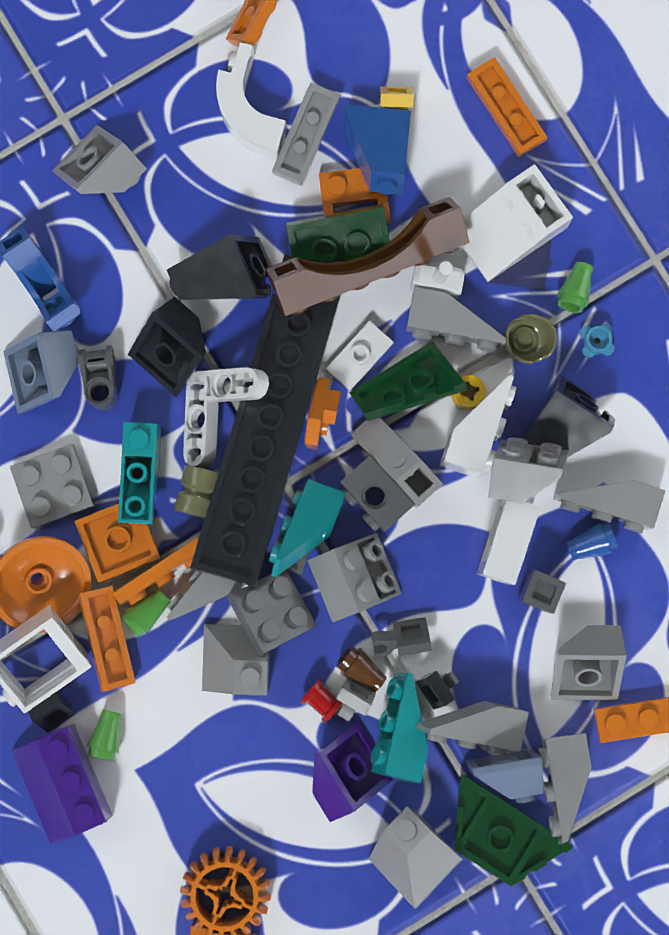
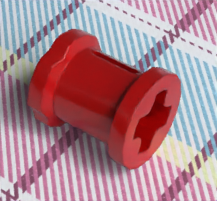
M318 679L302 697L300 702L303 705L309 704L322 716L321 720L326 723L343 703L322 686L323 681Z

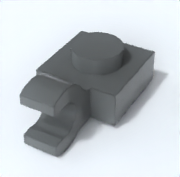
M426 617L393 622L394 630L371 633L375 657L388 656L395 649H398L399 656L432 651Z

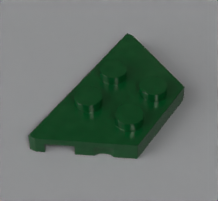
M461 774L459 778L453 849L512 887L525 879L526 875L532 871L540 870L548 865L547 862L563 852H569L573 848V844L569 841L559 844L558 837H552L550 829L466 775Z

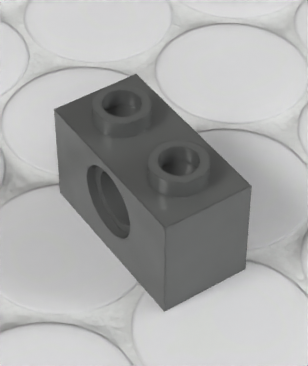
M371 456L367 457L340 481L341 486L344 488L341 491L346 493L344 498L352 507L358 504L366 512L362 518L374 532L380 528L384 533L414 506L412 501ZM373 487L379 488L384 494L383 502L377 506L368 504L365 499L366 491Z

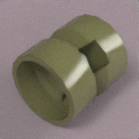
M185 465L180 482L185 488L184 491L177 494L174 511L205 518L218 472Z

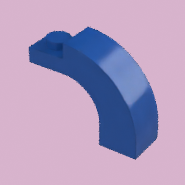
M21 226L0 241V254L24 285L51 330L54 332L60 327L70 325L75 320V317L81 313L80 308L26 229Z

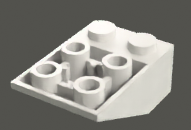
M534 164L506 183L464 217L470 243L462 247L486 281L489 282L567 229L573 216Z
M508 375L454 428L448 437L440 467L478 478L483 472L487 473L488 470H491L493 458L496 454V451L491 450L493 441L501 438L506 424V419L501 418L503 409L507 410L508 406H511L517 388L511 386L514 376Z

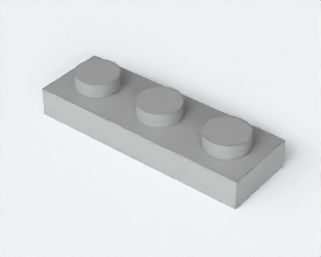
M310 82L274 164L272 174L303 186L338 106L340 94Z

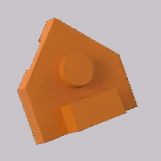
M319 377L316 380L307 420L304 441L306 448L318 450L320 435L327 436L329 424L335 425L341 391L329 389L330 379Z

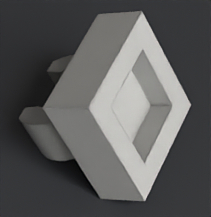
M346 678L336 697L337 700L343 703L337 715L347 721H350L355 711L365 716L373 703L376 692Z

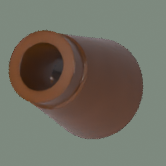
M352 645L345 650L336 664V667L341 670L340 674L371 689L373 692H377L387 678L361 648L356 649Z

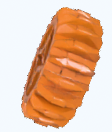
M232 846L227 847L225 856H221L219 847H215L213 849V859L206 852H203L200 855L203 865L197 861H192L190 868L194 873L185 872L183 880L190 885L181 886L180 893L190 897L184 898L180 904L182 908L192 907L186 913L185 918L187 920H192L195 917L198 918L194 925L196 931L205 925L208 927L205 935H212L213 930L219 931V935H225L226 931H230L231 935H238V928H241L243 933L248 935L251 933L249 922L256 926L261 924L262 920L257 913L267 914L269 908L262 902L270 901L271 893L262 890L270 887V879L259 880L265 874L266 869L264 866L253 869L257 862L255 856H252L248 862L244 861L243 859L246 854L244 849L239 851L238 857L232 856ZM221 867L230 868L229 873L223 879L211 877L208 880L203 878L214 869ZM240 872L246 876L252 886L253 899L246 896L247 892L241 890L237 884ZM232 879L230 895L233 898L229 896L228 900H224L223 905L219 907L221 891L218 889L223 890L224 886L227 887L229 880ZM199 888L205 890L204 894L212 898L214 902L212 914L203 906L199 897ZM228 908H247L243 914L237 917L221 918Z

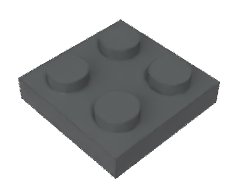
M287 570L277 577L268 575L258 580L256 588L246 586L227 597L258 657L317 626Z

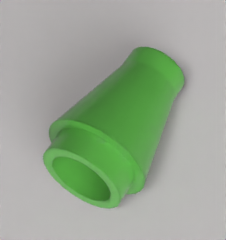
M585 262L575 263L573 270L557 294L559 299L558 306L572 313H581L584 307L588 306L591 276L594 270L590 264Z
M157 589L153 594L125 609L127 613L121 619L137 637H140L144 632L146 634L149 633L170 604V601Z
M102 710L100 719L86 746L89 747L88 756L114 761L116 753L119 754L120 719L122 714Z

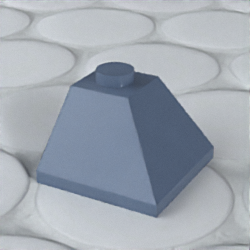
M72 331L40 332L3 351L17 413L23 414L60 397L79 363L77 346L74 343Z
M533 749L467 760L468 768L475 777L507 798L515 799L516 803L531 802L536 800L535 795L544 794L542 758Z

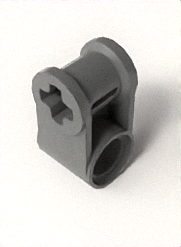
M112 345L106 346L105 350L86 352L84 349L78 350L79 368L86 400L99 411L113 409L118 402L119 394L116 379V359ZM98 388H109V395L104 401H95L94 394Z

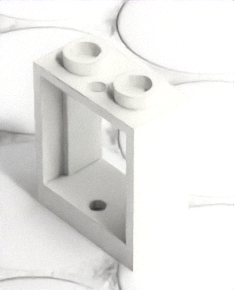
M531 497L523 503L500 500L477 569V575L507 585L516 584L541 508L533 504L534 498Z
M50 605L0 639L1 659L44 629L68 658L25 689L0 660V685L3 687V696L12 707L18 705L24 714L92 667L87 651Z

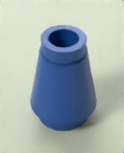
M599 523L571 541L566 542L573 561L612 554L611 550L619 548L609 523L602 526Z

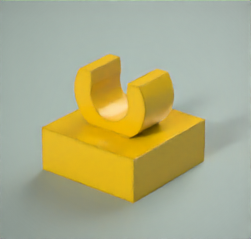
M380 87L381 107L388 109L398 108L407 111L408 107H413V87Z

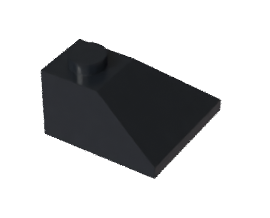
M174 296L152 312L127 354L175 397L180 395L206 354L199 317Z

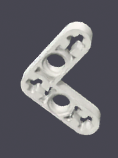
M244 367L197 371L192 374L186 386L183 449L184 459L189 466L207 468L213 464L217 449L218 403L262 398L269 386L268 377L263 370ZM229 377L231 386L225 394L223 384L225 379ZM243 381H244V382H253V381H254L253 385L249 386V388H248V387H243V386H244ZM203 411L205 415V422L203 426L199 428L198 416Z

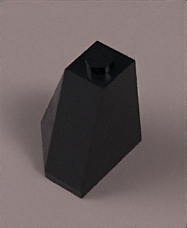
M229 234L166 270L170 278V288L178 296L179 300L265 299L271 296V286L268 283L266 284V278L268 277L266 269L272 266L259 237Z
M562 376L521 439L527 440V444L541 446L542 443L560 445L562 450L569 451L568 457L608 435L613 430L616 419L607 411L601 414L598 411L599 407L595 404L597 400L590 393Z

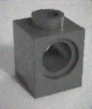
M529 570L517 601L546 613L554 614L566 582L537 570Z

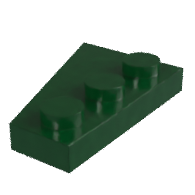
M383 204L286 223L293 258L299 257L324 262L349 261L366 256L390 242Z
M431 341L349 393L367 421L464 392L468 389L464 380L435 343Z

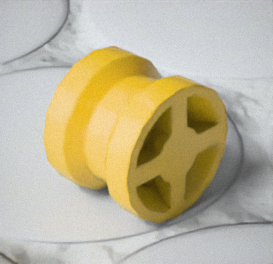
M465 375L461 378L466 383L468 390L451 395V399L459 409L473 410L484 400L486 387L479 377Z

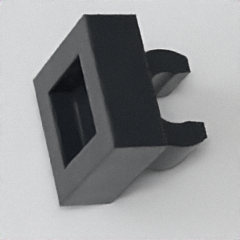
M436 670L424 675L415 683L433 710L448 705L455 699L449 689L460 681L453 670L449 673H444L442 676Z
M55 692L29 710L28 714L33 723L49 733L75 715L71 704Z

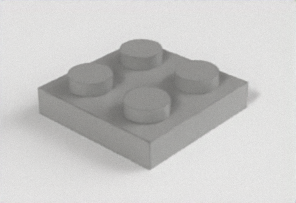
M73 444L9 466L32 529L95 507Z

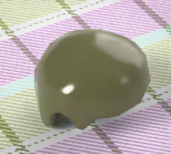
M537 314L519 316L508 324L504 332V337L506 338L505 350L513 360L524 364H535L549 358L553 354L558 342L556 328L548 318Z

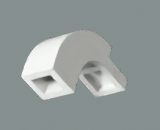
M240 42L237 53L232 52L228 63L229 72L218 70L216 92L220 112L227 129L237 142L259 156L277 160L287 132L286 120L261 114L252 108L246 100L245 89L254 60L253 45Z

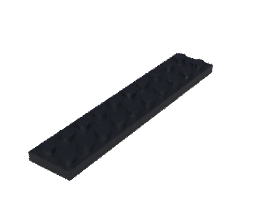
M284 254L282 262L290 260L293 257ZM273 292L250 367L263 370L266 373L269 381L268 390L260 399L243 400L239 403L192 559L191 570L257 587L342 294L333 301L312 305L303 313L285 316ZM254 381L246 382L245 387L249 388V386L253 385Z

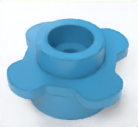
M602 324L593 328L584 326L580 330V337L583 338L584 342L582 353L585 357L592 358L597 354L609 356L614 352L615 347L612 344L611 326L608 324ZM595 338H599V339H600V343H599V344H596V343L594 342V339H595Z

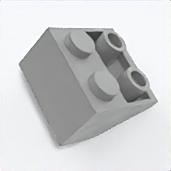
M508 438L507 441L502 440L493 458L488 498L518 503L525 502L563 475L569 451L562 450L560 445L553 443H542L541 446L527 444L528 441L521 438Z
M377 533L307 560L332 623L402 594Z

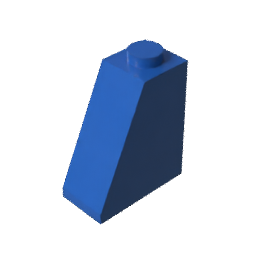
M346 104L344 132L369 191L385 195H402L411 111Z

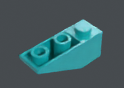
M123 422L118 523H153L162 427L158 424Z
M308 479L304 491L297 489L291 508L295 509L293 517L286 516L280 534L285 536L282 543L275 542L269 561L274 562L271 576L277 577L330 537L340 512L345 492Z
M394 673L387 686L388 701L386 709L379 720V729L381 731L378 743L373 748L371 754V762L373 764L371 772L406 782L421 783L428 754V745L425 732L416 729L417 723L422 722L414 678L413 674Z

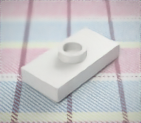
M369 321L329 364L326 371L350 392L389 350L394 342Z

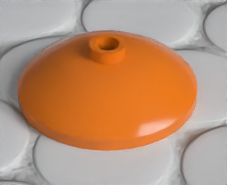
M37 536L16 543L1 555L0 618L8 625L16 629L49 605L65 625L81 612L78 594L91 590V573L83 555L73 545L56 537ZM33 574H42L39 580H31Z

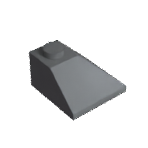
M96 125L52 172L80 194L120 193L134 186L140 180L146 167L121 140Z
M204 624L202 691L234 695H267L269 692L270 651L258 657L242 625Z
M587 625L557 650L551 700H618L627 657L621 625Z
M408 806L383 831L368 858L415 909L463 860L416 810Z

